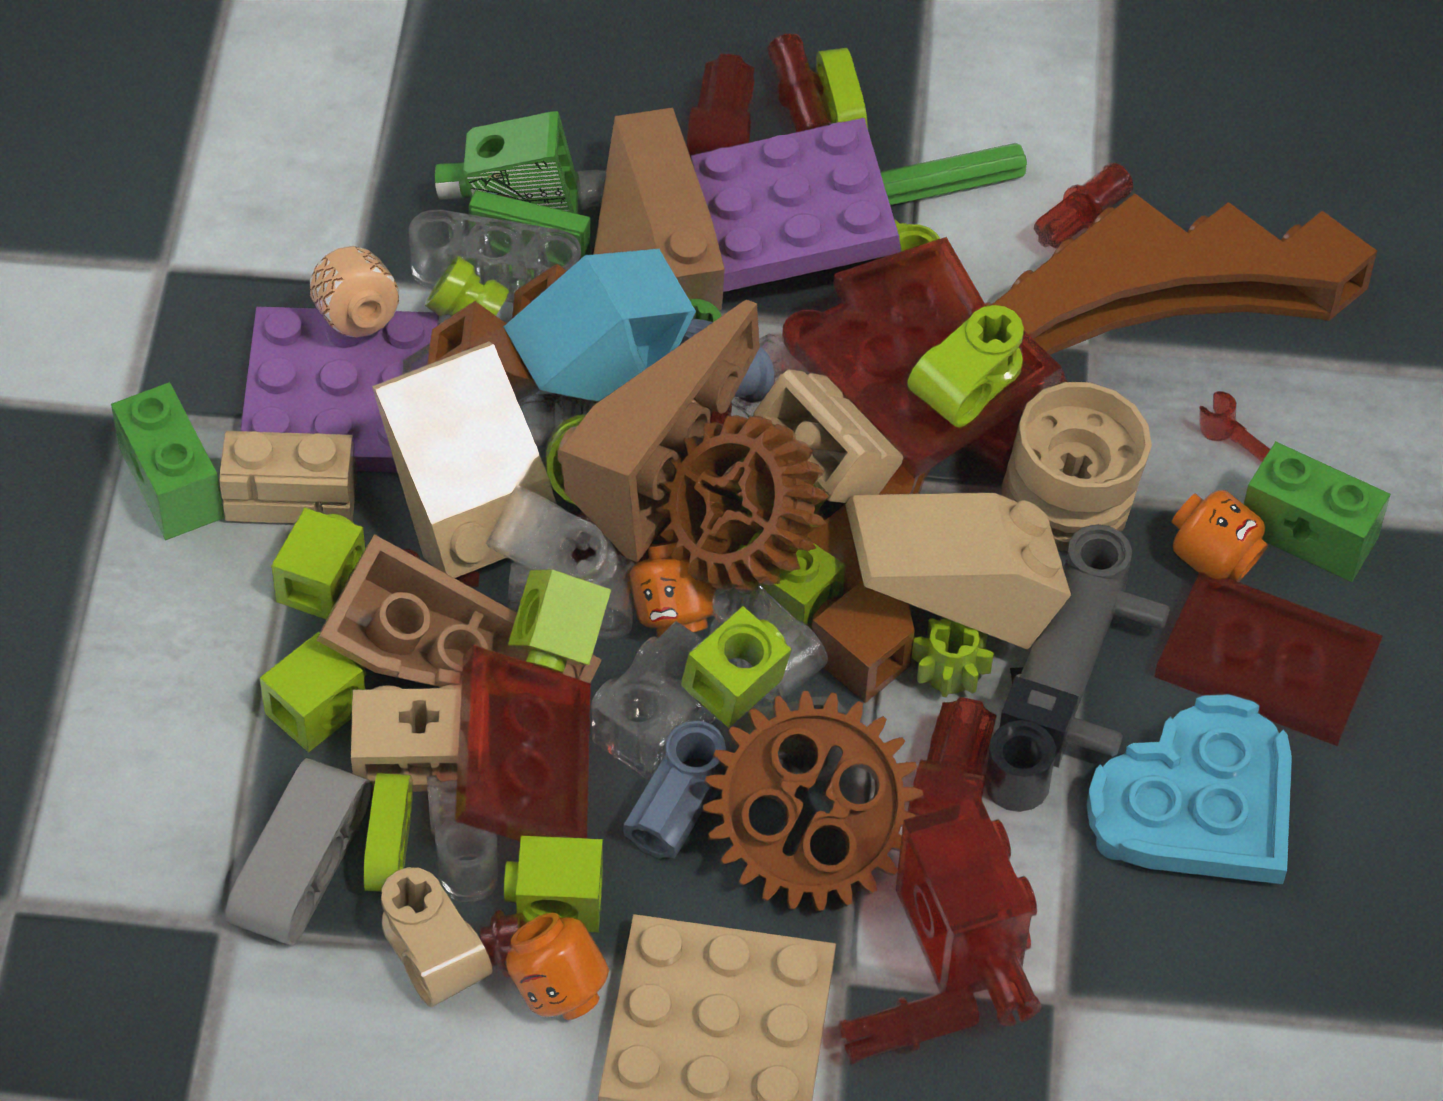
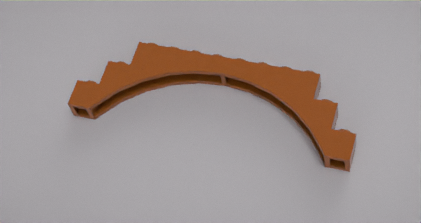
M1134 193L1118 207H1108L1096 218L1092 227L1075 240L1069 238L1061 243L1052 257L1034 272L1027 270L1022 273L1013 283L1011 289L994 303H984L977 310L991 305L1005 306L1015 311L1021 318L1024 327L1022 343L1019 346L1023 357L1021 373L1019 374L1021 375L1050 355L1110 330L1178 315L1252 312L1330 321L1368 289L1377 250L1324 211L1318 213L1303 226L1300 224L1294 225L1280 240L1229 202L1210 217L1206 215L1199 217L1186 232ZM949 335L941 336L932 344L929 350L941 344ZM917 362L909 369L901 368L897 370L887 380L883 389L865 403L857 402L854 404L903 456L902 464L879 495L920 494L925 478L959 428L951 424L909 390L907 386L908 379ZM827 499L820 508L824 512V515L821 517L826 524L816 528L811 526L808 537L814 544L845 564L844 589L841 598L835 596L828 599L815 613L812 619L810 656L866 703L911 666L915 630L909 603L864 586L846 503L828 501Z

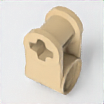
M407 867L396 871L387 878L382 887L381 904L384 910L382 930L385 938L403 963L417 993L429 1007H434L492 975V964L483 943L471 925L463 920L440 885L439 880L431 872L421 868Z

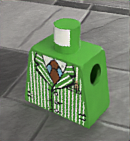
M558 111L474 127L466 136L464 162L437 164L435 168V185L440 200L472 199L475 190L575 214L578 213L579 183Z

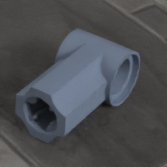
M688 721L675 727L669 734L666 742V755L624 823V836L632 840L640 851L657 859L663 857L676 858L701 815L703 805L714 800L721 793L704 784L706 776L725 775L726 768L712 757L716 749L726 750L725 740L720 731L710 723ZM696 758L708 762V764L702 767H690L683 764V762L689 759Z

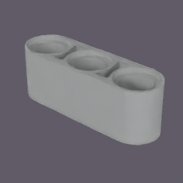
M310 758L303 760L295 771L235 881L226 909L227 922L287 945H294L307 927L362 823L370 802L372 792L371 781Z

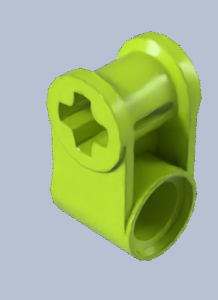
M991 305L975 311L967 321L941 344L928 350L919 359L908 379L907 386L909 390L955 427L966 426L980 414L989 401L1008 384L1015 381L1021 373L1023 357L1019 346L1022 343L1024 334L1021 318L1015 311L1005 306Z

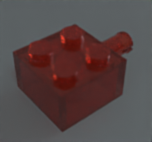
M979 797L903 820L895 890L943 1001H951L987 989L996 1009L999 1023L1003 1026H1014L1016 1024L1012 1013L1014 1010L1017 1011L1021 1023H1024L1033 1018L1041 1009V1003L1035 996L1023 970L1025 951L1031 949L1029 928L1031 917L1037 915V903L1029 880L1025 876L1017 877L1009 861L1011 858V846L1004 825L999 819L991 821L983 801Z

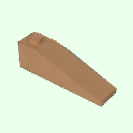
M667 108L615 116L594 254L660 249L688 299H702L712 303L718 310H722L725 268L713 221L674 109Z
M744 300L593 405L577 427L568 429L563 436L558 449V461L562 465L565 494L626 558L638 562L669 520L662 517L656 510L670 500V493H667L666 489L659 484L664 481L674 480L677 470L674 469L669 459L677 460L679 459L678 456L686 458L688 451L684 438L696 436L703 439L704 423H710V416L713 411L720 414L727 411L760 348L757 303Z
M375 534L353 568L316 640L375 673L439 687L463 685L468 688H486V697L573 716L577 712L602 659L592 654L589 665H566L563 674L527 664V651L508 646L517 612Z

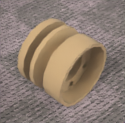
M1064 382L1043 389L1026 404L1012 447L1013 452L1002 483V496L1016 502L1022 500L1031 502L1047 514L1057 550L1068 551L1069 541L1072 536L1085 526L1099 524L1122 531L1125 528L1152 447L1149 425L1136 405L1115 390L1091 382Z

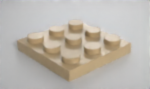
M633 914L598 1101H813L836 943Z

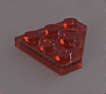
M844 310L795 341V357L811 373L827 376L843 393V398L849 399L903 456L901 465L914 479L1025 406L1043 389L1058 384L1061 380L1062 367L1024 330L1022 343L1019 346L1023 357L1021 373L1015 381L1008 384L989 401L973 421L959 428L955 427L911 392L907 386L909 376L919 359L928 350L941 344L957 329L958 321L907 316L906 323L869 320V312Z

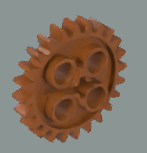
M802 691L798 701V710L790 711L782 697L777 696L773 700L774 718L768 720L757 709H751L748 715L754 731L748 734L742 729L732 726L727 733L738 749L735 753L716 749L712 756L727 770L725 775L705 777L704 784L720 791L721 799L704 804L703 812L722 816L723 824L715 827L708 833L709 840L729 839L732 847L720 859L721 864L726 865L741 859L746 867L741 873L738 883L743 886L757 876L764 879L761 897L764 901H768L780 887L787 890L788 909L791 910L796 909L803 893H810L816 911H823L827 902V893L833 890L844 906L852 904L851 884L857 882L869 894L877 891V886L871 871L877 868L888 875H895L898 869L887 854L891 849L899 852H910L913 848V845L900 835L899 832L901 827H913L921 824L920 817L904 810L906 802L923 796L921 789L903 786L902 778L913 772L917 768L916 762L896 763L893 755L905 743L904 738L899 737L884 743L879 738V735L887 719L882 716L868 726L860 722L863 712V703L860 701L855 703L845 715L838 712L837 693L831 692L822 709H814L809 691ZM799 738L811 745L815 754V762L810 771L804 774H794L783 768L779 761L778 751L780 744L787 739ZM835 746L839 747L842 750V756L822 793V800L830 805L828 813L817 811L810 818L795 853L792 856H786L782 850L803 808V802L794 797L797 789L807 792L814 785L830 749ZM848 768H861L871 774L875 782V792L869 802L864 804L851 803L842 795L839 781L841 774ZM758 799H773L783 807L786 821L784 828L779 833L767 836L753 829L749 822L748 813L752 803ZM828 827L835 829L843 836L846 843V852L844 858L837 865L828 866L821 864L813 857L810 851V840L816 830Z

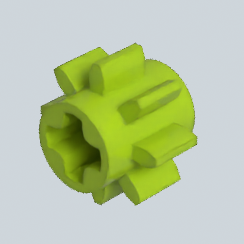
M934 618L929 619L927 638L914 637L912 659L919 662L917 681L919 683L929 682L932 687L941 692L942 697L960 693L964 690L972 694L975 693L977 690L978 673L983 675L991 674L994 653L985 649L988 634L947 618L940 621Z

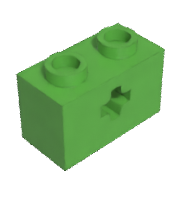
M169 382L111 403L119 449L164 539L168 540L224 519L217 472L171 383Z
M1275 441L1248 484L1244 505L1257 514L1265 523L1266 529L1262 540L1353 582L1379 538L1391 494Z

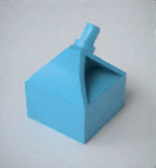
M660 249L604 253L582 257L503 327L539 390L601 401L680 346L696 310Z

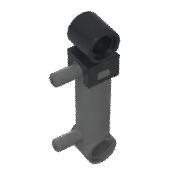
M1099 524L1085 526L1075 532L1070 539L1063 570L1071 596L1033 643L1020 677H1015L1002 709L999 728L992 736L984 785L988 796L994 803L1006 810L1022 812L1032 810L1043 803L1049 794L1053 766L1059 768L1068 743L1111 757L1116 756L1123 740L1121 732L1075 718L1076 711L1113 615L1161 630L1166 626L1170 608L1168 605L1125 592L1132 548L1129 540L1121 531ZM1010 764H1024L1030 768L1020 769Z

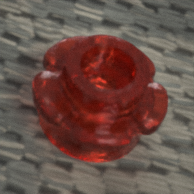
M498 910L491 916L490 925L481 927L480 940L487 951L492 967L498 966L503 975L509 978L506 958L512 948L510 940L515 932L527 923V920L521 912L505 915L502 910Z

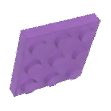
M865 118L837 122L828 126L787 135H778L769 139L691 155L692 163L713 221L725 268L723 292L901 253L898 230Z
M256 307L240 431L353 435L356 471L398 473L372 386L427 365L432 329L440 324L439 315L435 312L396 311L394 317L381 330L369 336L354 338L342 335L329 326L316 308Z

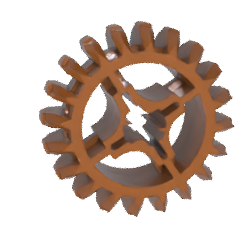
M739 415L726 416L724 425L717 422L704 423L703 439L696 436L684 438L688 455L686 458L678 456L679 459L677 460L669 459L674 469L677 470L673 481L668 480L659 484L666 489L667 493H670V500L665 505L656 509L662 517L671 519V523L660 534L669 543L677 542L671 557L676 560L690 558L688 574H691L696 580L712 583L714 588L726 591L731 589L745 592L757 591L760 583L769 586L780 584L781 569L790 572L799 570L800 565L796 555L798 549L804 551L817 549L808 537L811 526L816 528L826 524L820 515L814 513L815 505L829 498L823 489L813 486L823 475L824 471L818 464L809 461L813 450L809 448L807 443L796 440V434L786 426L774 425L771 420L761 416L749 417L747 419ZM733 464H735V466L732 468V470H731L728 474L724 475V473H725ZM732 492L736 493V496L743 497V501L733 496ZM741 506H744L745 508L750 510L752 512V515L748 514V511L742 510ZM763 530L758 538L747 546L754 534ZM741 544L747 546V547H745V548H743V549L737 551V550L739 549V547H740Z

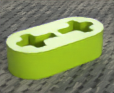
M848 48L818 51L816 56L817 80L828 124L865 118L868 128L866 107Z
M377 773L364 859L365 891L382 892V887L387 878L405 867L413 800L412 775Z

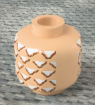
M349 246L332 251L325 255L315 266L310 278V296L317 310L329 326L345 336L358 338L372 335L381 330L394 317L399 305V288L393 275L377 256L364 248Z

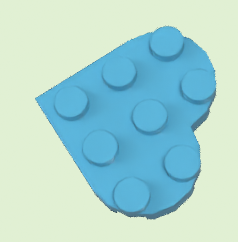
M1229 694L1206 695L1196 698L1195 706L1180 711L1173 719L1170 716L1166 720L1159 742L1130 744L1126 747L1124 754L1110 759L1104 767L1100 764L1096 768L1089 788L1086 806L1089 826L1097 837V849L1108 859L1122 860L1148 869L1283 884L1287 873L1292 763L1288 735L1284 729L1279 733L1270 720L1258 713L1260 706L1253 701Z

